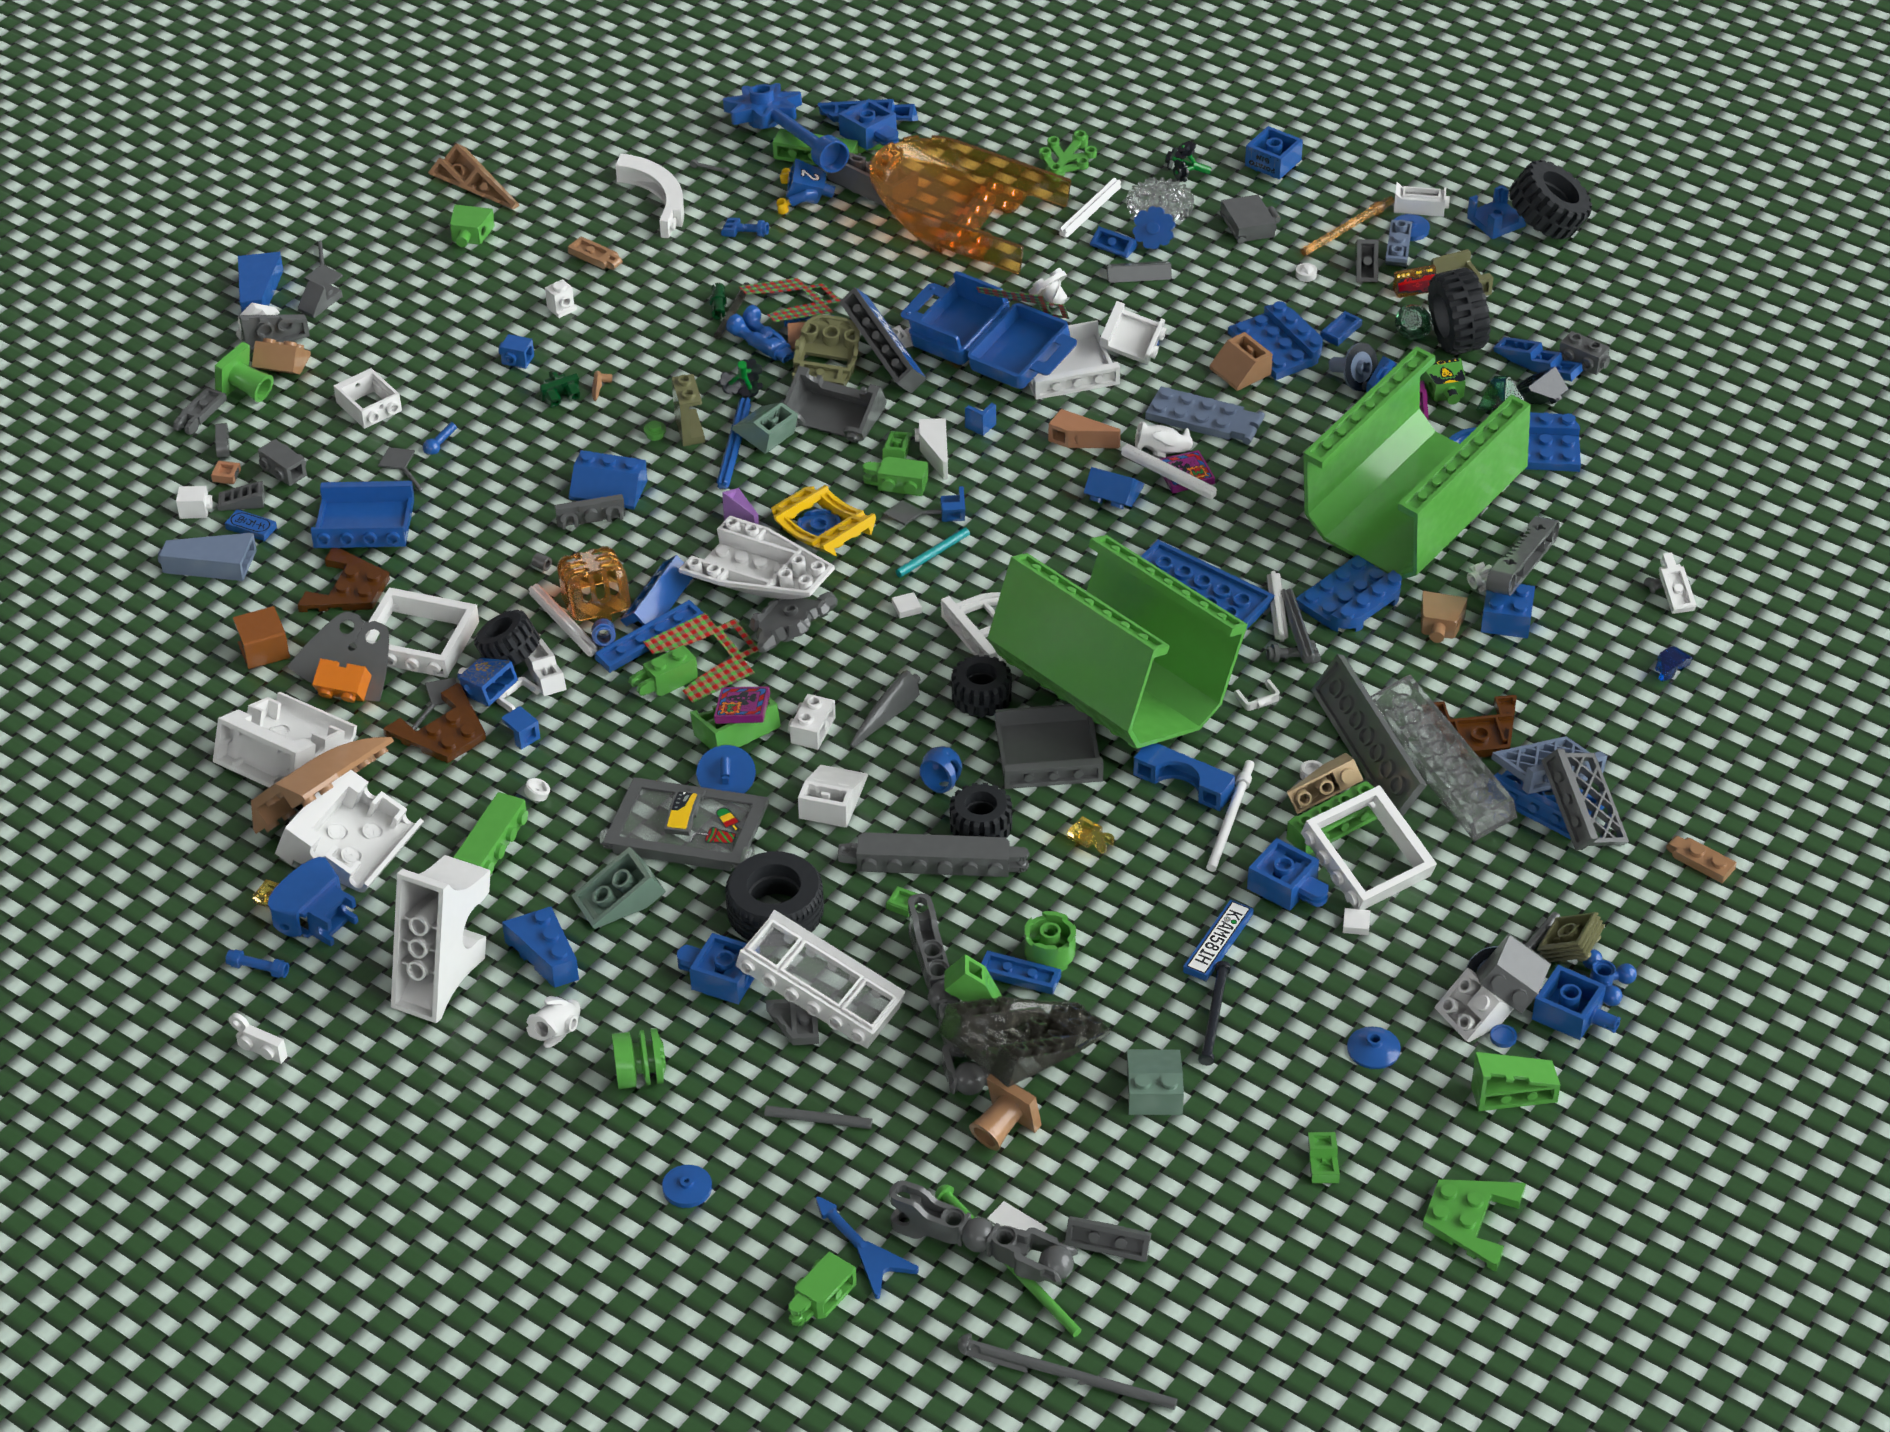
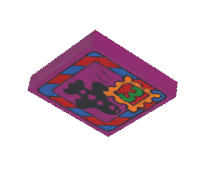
M1199 450L1160 459L1210 485L1215 484V477ZM1163 476L1172 493L1189 490Z
M769 686L721 687L714 714L715 723H763L770 697Z

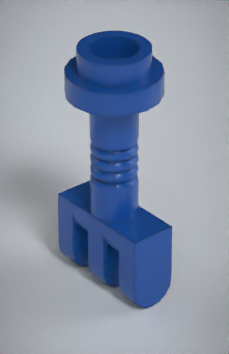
M727 218L721 230V235L736 237L737 232H757L759 237H764V235L769 233V223L759 220L757 224H742L740 218Z

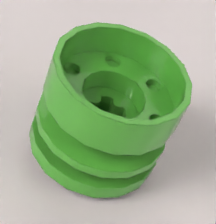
M657 1028L650 1029L651 1041H645L644 1029L639 1030V1038L636 1043H633L629 1031L612 1034L618 1089L636 1087L637 1075L643 1074L646 1085H651L649 1073L654 1072L657 1084L664 1083L666 1069L664 1046Z

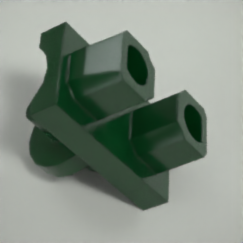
M553 370L549 372L550 378L544 380V384L540 385L541 394L539 398L541 402L546 401L551 408L561 404L560 396L566 394L569 401L580 398L579 377L577 373L565 376V374L558 375Z

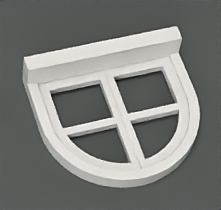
M1001 592L980 594L959 603H955L950 596L941 599V617L974 655H989L991 658L997 657L999 661H1004L1008 665L1006 660L996 653L993 646L985 638L988 637L991 625L978 630L965 615L984 607L993 618L995 610L991 606L997 605Z

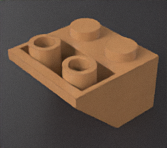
M1243 332L1227 340L1210 364L1209 369L1238 391L1271 375L1273 354L1246 332Z
M263 338V342L255 341L251 367L260 370L300 375L310 358L311 351L305 350L304 345L297 344L296 342L284 341L282 343L274 339Z

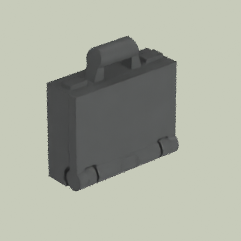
M1259 195L1221 200L1220 214L1239 244L1245 241L1275 237L1276 224L1280 222L1281 217L1273 206L1266 207Z

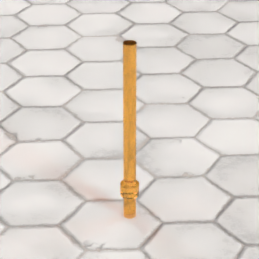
M1389 196L1381 202L1376 201L1371 204L1369 209L1301 249L1302 255L1310 254L1373 215L1381 214L1385 208L1395 202L1394 198Z

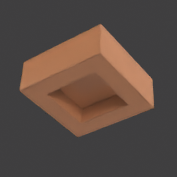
M218 461L211 474L212 482L234 484L241 471L240 463Z

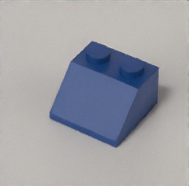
M1091 467L1084 493L1090 496L1089 500L1102 503L1103 500L1111 501L1110 506L1124 509V505L1133 506L1144 487V483L1134 478Z

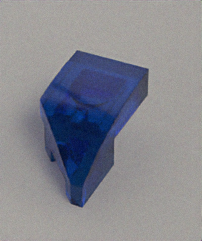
M1675 646L1660 652L1655 666L1656 671L1660 672L1659 680L1663 682L1672 679L1676 670L1690 666L1693 657Z

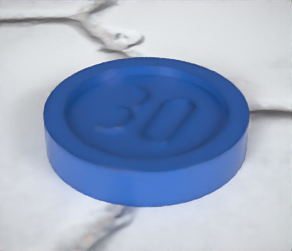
M1500 1024L1491 1029L1490 1040L1494 1045L1508 1048L1516 1043L1517 1033L1511 1026Z

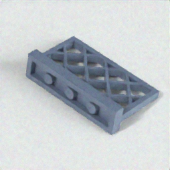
M1565 736L1492 753L1491 759L1524 782L1522 790L1531 794L1552 789L1541 760L1553 751L1564 749L1566 753L1590 752ZM1601 751L1595 752L1603 773L1607 755ZM1583 761L1582 764L1591 771L1589 762ZM1579 771L1578 776L1587 781L1588 778Z

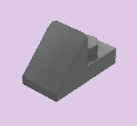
M308 281L298 305V311L315 318L343 297L342 290L327 283L319 285L313 281Z

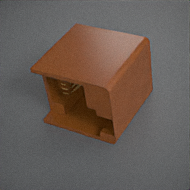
M274 606L233 617L241 641H238V645L248 669L290 658L286 634Z

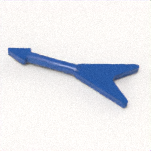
M816 1197V1204L822 1219L828 1218L858 1249L859 1258L876 1299H879L881 1296L883 1275L886 1272L918 1274L919 1267L871 1242L864 1241L837 1212L835 1204L821 1197Z

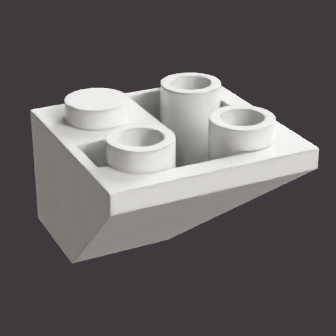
M1469 968L1462 973L1434 1007L1467 1042H1471L1490 1032L1494 1026L1502 1024L1514 1010L1513 1007L1480 985L1476 973Z

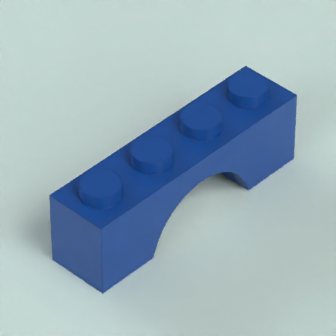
M1156 743L1142 747L1134 757L1133 775L1154 784L1165 779L1187 781L1197 789L1199 794L1198 803L1217 811H1221L1234 794V775Z

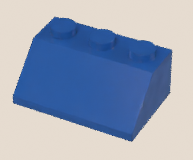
M581 450L573 467L569 500L582 501L622 494L624 508L634 510L648 481L646 460Z

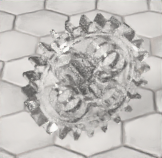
M1155 177L1153 181L1145 179V183L1138 182V186L1133 185L1132 190H1128L1127 209H1130V214H1134L1135 218L1141 210L1148 211L1151 206L1164 208L1165 214L1173 216V221L1176 223V219L1183 221V216L1189 217V213H1192L1194 194L1191 193L1190 188L1186 189V184L1180 185V181L1173 183L1172 178L1168 181H1164L1163 177L1158 181Z

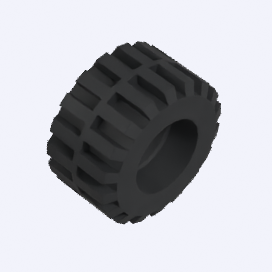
M510 610L497 615L489 620L477 632V636L474 638V645L483 658L509 660L513 666L528 658L540 643L539 633L522 610Z
M974 655L972 658L967 657L964 658V661H959L957 666L953 668L951 674L952 702H954L956 708H960L962 713H969V716L973 717L975 715L979 717L989 715L990 717L994 716L995 710L1009 706V702L1012 699V673L1004 661H999L997 657L991 658L989 655Z
M972 783V786H963L962 790H957L955 796L951 797L950 831L953 832V836L1008 838L1012 830V802L1004 789H998V786L994 784L990 786L988 783Z

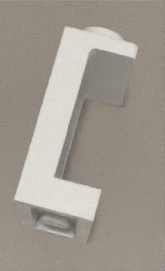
M1116 301L1101 335L1100 347L1148 365L1151 358H1156L1159 350L1157 346L1158 341H1163L1166 335L1165 320L1161 319L1160 322H1156L1124 309V303Z

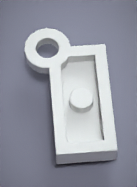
M233 1013L229 1017L231 1026L239 1031L236 1034L238 1045L242 1049L253 1051L267 1060H273L280 1064L287 1058L284 1039L249 1025L246 1018L238 1013Z

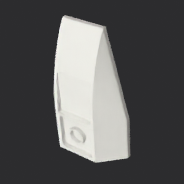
M729 516L717 528L719 544L705 559L691 556L679 568V573L752 595L777 599H799L810 597L835 570V567L768 527Z

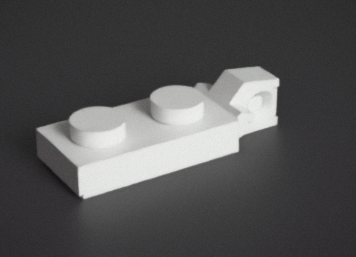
M1672 552L1664 553L1662 560H1660L1662 567H1659V575L1672 614L1695 611L1696 602L1684 566L1676 565Z

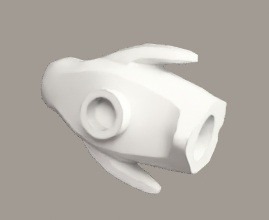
M1140 422L1137 426L1135 447L1140 450L1145 447L1153 451V456L1156 458H1166V454L1185 452L1193 446V440L1188 428L1181 435L1175 429L1163 425H1147L1146 422Z
M553 996L546 997L544 1001L546 1005L536 1014L529 1015L527 1019L528 1027L526 1029L528 1035L539 1041H544L545 1048H550L561 1042L566 1034L573 1032L578 1025L580 1004L574 999L564 1000Z

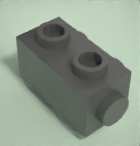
M1571 331L1560 342L1559 352L1562 353L1563 360L1582 363L1583 370L1597 375L1603 368H1607L1610 362L1609 346L1579 333Z
M274 439L258 449L261 468L264 471L270 472L279 481H283L288 486L307 476L305 458L291 450L288 445Z

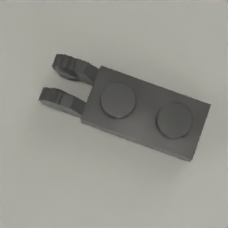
M207 387L181 411L182 413L173 422L174 429L181 431L185 428L186 434H194L198 430L199 424L201 425L227 400L226 394Z

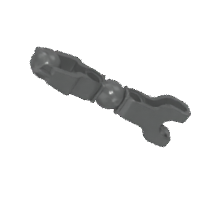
M897 1181L889 1190L891 1205L896 1208L891 1215V1227L897 1233L913 1239L929 1236L946 1243L958 1244L961 1247L964 1244L966 1248L973 1252L981 1253L987 1251L988 1257L993 1256L997 1261L1014 1268L1016 1276L1037 1282L1048 1281L1054 1285H1062L1061 1280L1067 1278L1072 1273L1074 1267L1073 1256L1078 1254V1250L1073 1246L1060 1243L1056 1237L1032 1227L1025 1231L1010 1226H1000L999 1223H996L994 1226L991 1221L982 1217L971 1219V1213L967 1212L965 1214L960 1208L937 1200L923 1186L908 1181ZM906 1192L910 1195V1199L899 1197L897 1194ZM908 1218L910 1221L902 1223L898 1220ZM1030 1250L1042 1252L1038 1262L1025 1257Z

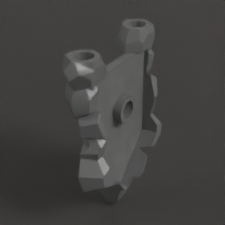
M826 592L820 595L817 600L775 598V600L770 601L768 606L762 610V613H754L749 623V627L753 632H756L758 651L760 653L767 652L776 647L780 641L789 642L794 637L802 636L809 630L811 621L817 617L824 618L828 615V612L837 606L838 600L832 592Z

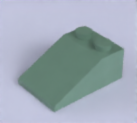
M628 847L571 896L591 926L596 929L646 909L666 891L645 861L631 847Z
M1127 1049L1129 1115H1183L1184 1087L1180 1050Z

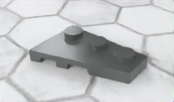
M304 314L239 315L243 340L250 345V353L254 352L255 341L263 342V338L274 339L277 342L284 343V341L292 342L310 336L307 318Z

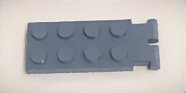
M1161 386L1146 411L1145 419L1182 429L1188 428L1190 431L1226 440L1234 438L1242 440L1244 444L1249 445L1261 425L1265 413L1262 411L1257 413L1244 410L1243 406Z

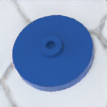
M1405 214L1394 219L1412 222L1410 241L1421 240L1429 234V222L1419 215Z
M696 1165L677 1166L670 1170L663 1179V1195L669 1203L677 1207L691 1208L705 1202L711 1194V1177L706 1170Z

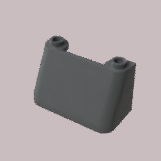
M798 366L783 403L798 414L796 427L800 425L838 435L854 443L863 441L885 409L887 400L881 387L870 384L868 390L864 386L859 390L824 381L821 375H817V377L811 376L809 368Z

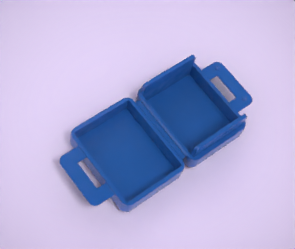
M955 271L953 274L955 282L949 288L930 283L901 312V317L909 321V334L914 347L958 365H963L969 360L973 371L1017 389L1025 388L1038 373L1044 376L1050 375L1077 345V340L1070 337L1068 323L1065 320L1022 303L1013 304L1010 308L1007 298L979 293L977 287L1003 290L1002 288L959 271ZM933 295L939 297L924 314L918 312Z

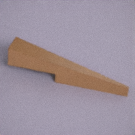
M456 143L444 159L439 157L428 172L432 176L513 210L519 207L517 201L467 148Z

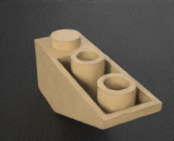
M1344 753L1316 769L1288 790L1287 794L1296 813L1299 814L1364 780L1355 760L1347 753Z

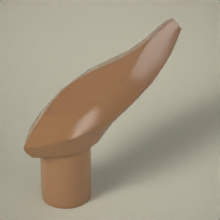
M598 370L594 373L592 385L594 401L599 396L602 382L612 383V374H602Z

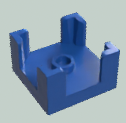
M1504 185L1496 187L1494 189L1493 202L1477 207L1479 196L1475 195L1469 198L1467 219L1491 239L1526 226L1525 219L1522 216L1520 217L1517 211L1507 204L1509 190Z

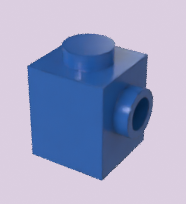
M508 334L505 340L500 343L498 349L502 364L526 369L534 357L533 340Z

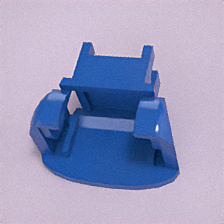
M317 857L300 865L283 879L269 896L268 907L271 911L273 926L282 934L290 937H300L302 934L305 938L313 936L332 946L335 944L332 937L334 933L347 921L353 924L358 922V916L345 907L354 909L356 907L355 898L341 890L339 876L325 857ZM299 917H307L308 930L300 925Z

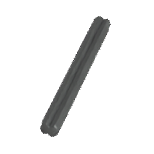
M1290 588L1287 590L1282 589L1281 594L1284 600L1285 612L1301 659L1304 663H1312L1315 660V653L1294 592Z

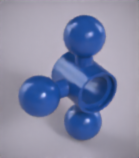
M1592 949L1591 956L1587 960L1582 961V964L1591 970L1590 979L1606 985L1604 1003L1608 1006L1618 1005L1623 997L1622 991L1613 985V981L1618 980L1622 984H1630L1637 977V971L1633 965L1624 963L1616 970L1614 964L1603 960L1601 953L1596 949Z

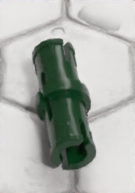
M715 283L711 287V314L714 319L721 320V313L722 317H725L727 298L725 297V286L722 283Z

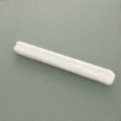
M1116 178L1111 179L1059 228V235L1064 238L1069 237L1121 188V181Z
M1126 444L1121 449L1122 456L1209 500L1213 499L1217 494L1216 487L1130 444Z
M539 584L529 587L530 596L589 657H592L595 652L599 651L598 645Z

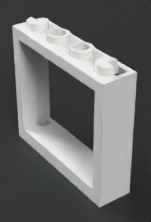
M390 587L369 622L377 621L385 625L392 612L458 624L441 655L389 644L387 666L448 678L479 623L476 604ZM374 629L368 631L365 636L366 641L371 644L376 643L375 641L380 634L379 631Z
M1380 785L1307 820L1301 831L1302 836L1306 840V845L1312 848L1316 858L1319 859V863L1327 869L1333 883L1339 886L1345 895L1346 901L1350 902L1354 909L1364 910L1430 877L1437 865ZM1369 806L1413 868L1365 892L1321 828Z

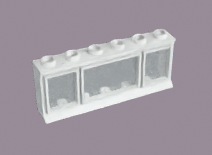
M773 910L769 919L746 946L740 950L736 962V967L743 973L754 977L767 988L773 989L784 996L786 1000L797 1004L810 1015L816 1016L827 1023L832 1029L840 1031L853 1042L867 1049L899 1010L906 992L776 910Z

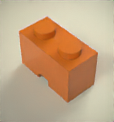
M320 658L312 683L318 694L325 698L341 697L342 700L354 703L355 700L364 702L372 676L367 668L348 663L346 668L339 667L340 663L338 661Z

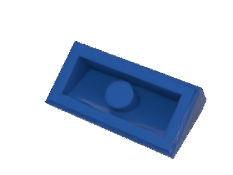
M1098 226L1090 242V246L1123 258H1127L1138 246L1135 239Z

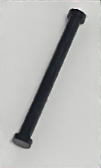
M1218 961L1215 965L1217 974L1202 1052L1198 1056L1199 1063L1206 1066L1212 1065L1215 1058L1213 1048L1226 978L1231 970L1230 963L1226 961Z

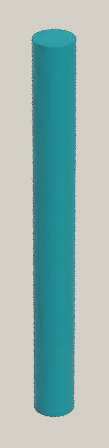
M966 527L907 562L895 570L896 575L901 578L970 535L969 530Z

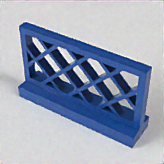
M1508 770L1502 775L1496 773L1492 777L1488 797L1571 839L1555 796L1545 795L1544 793L1553 792L1552 789L1528 794L1522 790L1524 782ZM1587 794L1586 798L1595 804L1597 800Z

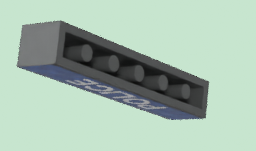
M854 287L840 301V304L895 382L912 394L927 379L871 299Z

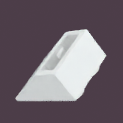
M820 765L805 780L798 796L799 819L847 828L868 774Z

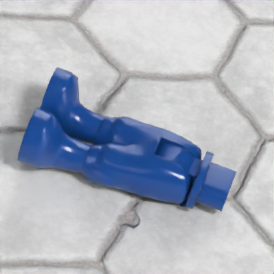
M756 305L747 307L743 317L739 314H733L728 319L726 330L732 335L746 340L750 346L774 360H780L782 363L794 358L795 352L791 350L790 344L778 332L769 326H764L760 322L761 311Z

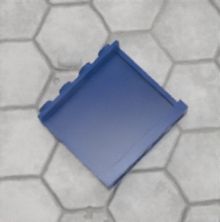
M412 481L321 482V505L316 527H311L313 548L406 547L414 505Z

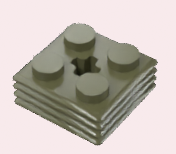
M1598 912L1556 917L1537 951H1541L1540 955H1543L1542 957L1550 963L1562 964L1568 960L1576 959L1579 962L1585 961L1591 956V950L1595 943L1601 939L1600 935L1605 924H1602L1603 920H1600L1601 917L1598 916Z

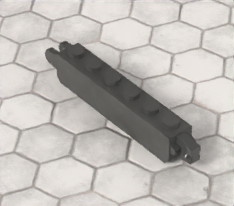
M863 832L858 836V843L839 844L838 862L856 864L857 871L1008 877L1009 872H1025L1029 868L1027 861L1029 857L1028 850L1025 847L1010 846V841L1005 837Z

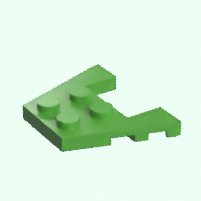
M1439 1179L1423 1220V1228L1450 1245L1455 1243L1465 1249L1468 1256L1473 1259H1481L1487 1263L1489 1269L1497 1271L1504 1246L1477 1238L1490 1201L1519 1209L1526 1183Z

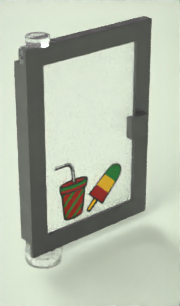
M634 777L609 830H602L600 844L603 845V848L613 849V853L621 854L628 847H631L642 858L731 871L732 868H736L741 862L755 855L754 848L750 846L769 804V797ZM676 790L697 792L702 795L697 818L694 817L690 836L670 834L664 831L667 814Z

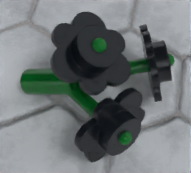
M1192 141L1184 142L1178 148L1173 147L1172 152L1168 151L1165 156V163H1167L1169 170H1171L1174 163L1173 174L1178 182H1186L1191 170L1208 175L1211 173L1212 168L1210 166L1198 163L1193 158L1192 154L1195 152L1196 144L1192 143ZM1186 157H1188L1191 162L1186 161V160H1183V159H1185Z
M753 358L749 361L747 359L738 362L737 375L727 372L721 374L719 384L722 386L723 392L736 395L739 390V394L743 398L756 396L759 390L763 388V384L757 381L759 380V374L763 371L762 366L756 364L757 362ZM741 378L745 384L741 385L738 379Z

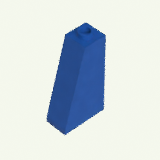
M281 252L238 256L241 312L251 303L270 305L283 273Z

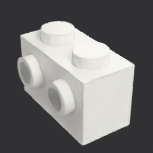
M807 694L803 703H799L794 719L791 718L788 724L791 743L818 750L836 718L835 700Z

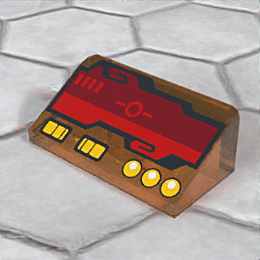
M1435 265L1394 272L1393 291L1397 297L1402 298L1429 293V281L1436 274Z

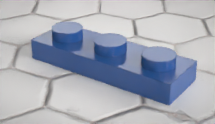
M988 950L981 963L987 968L993 980L1051 995L1054 994L1061 978V969Z

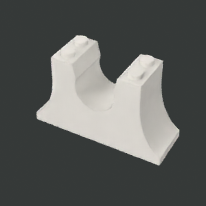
M444 855L430 868L420 874L405 869L397 873L391 1008L437 1023L442 1019L446 1006L459 984L485 959L486 936L466 930L464 927L471 911L489 893V869Z

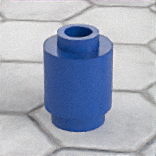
M599 619L592 625V639L595 644L606 647L614 642L616 632L614 624L610 620ZM607 630L605 634H602L599 631Z

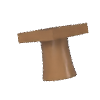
M993 1071L987 1077L992 1105L972 1122L969 1128L979 1142L989 1149L997 1151L1016 1122L1034 1133L1042 1124L1036 1097Z

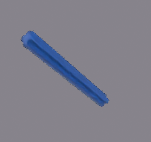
M743 397L739 399L732 427L749 415L751 400L748 397L746 399ZM732 427L716 481L719 489H727L730 485L742 437L734 432Z

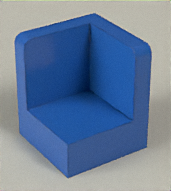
M991 403L983 411L969 405L965 408V428L984 436L996 425L995 404Z
M959 486V495L941 496L940 498L942 522L965 521L964 487Z
M521 706L502 717V722L513 730L515 745L521 750L540 739L538 720Z

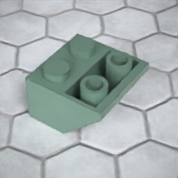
M782 402L759 407L735 424L732 430L766 454L794 434L798 414Z

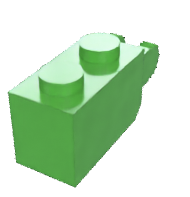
M889 456L883 458L881 463L865 462L863 472L866 474L863 475V480L866 484L878 486L879 491L923 496L928 481V462Z
M682 645L644 663L643 669L631 675L628 682L632 687H637L636 691L641 696L651 692L663 696L698 678L696 657Z
M828 1252L822 1259H818L811 1271L805 1277L800 1278L795 1284V1297L788 1304V1311L791 1313L789 1315V1322H791L792 1326H802L812 1316L817 1319L826 1318L857 1285L856 1267L831 1252Z

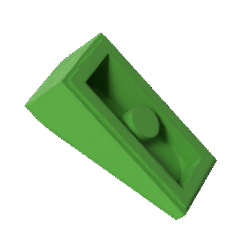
M890 431L883 447L882 459L888 456L906 459L912 433Z

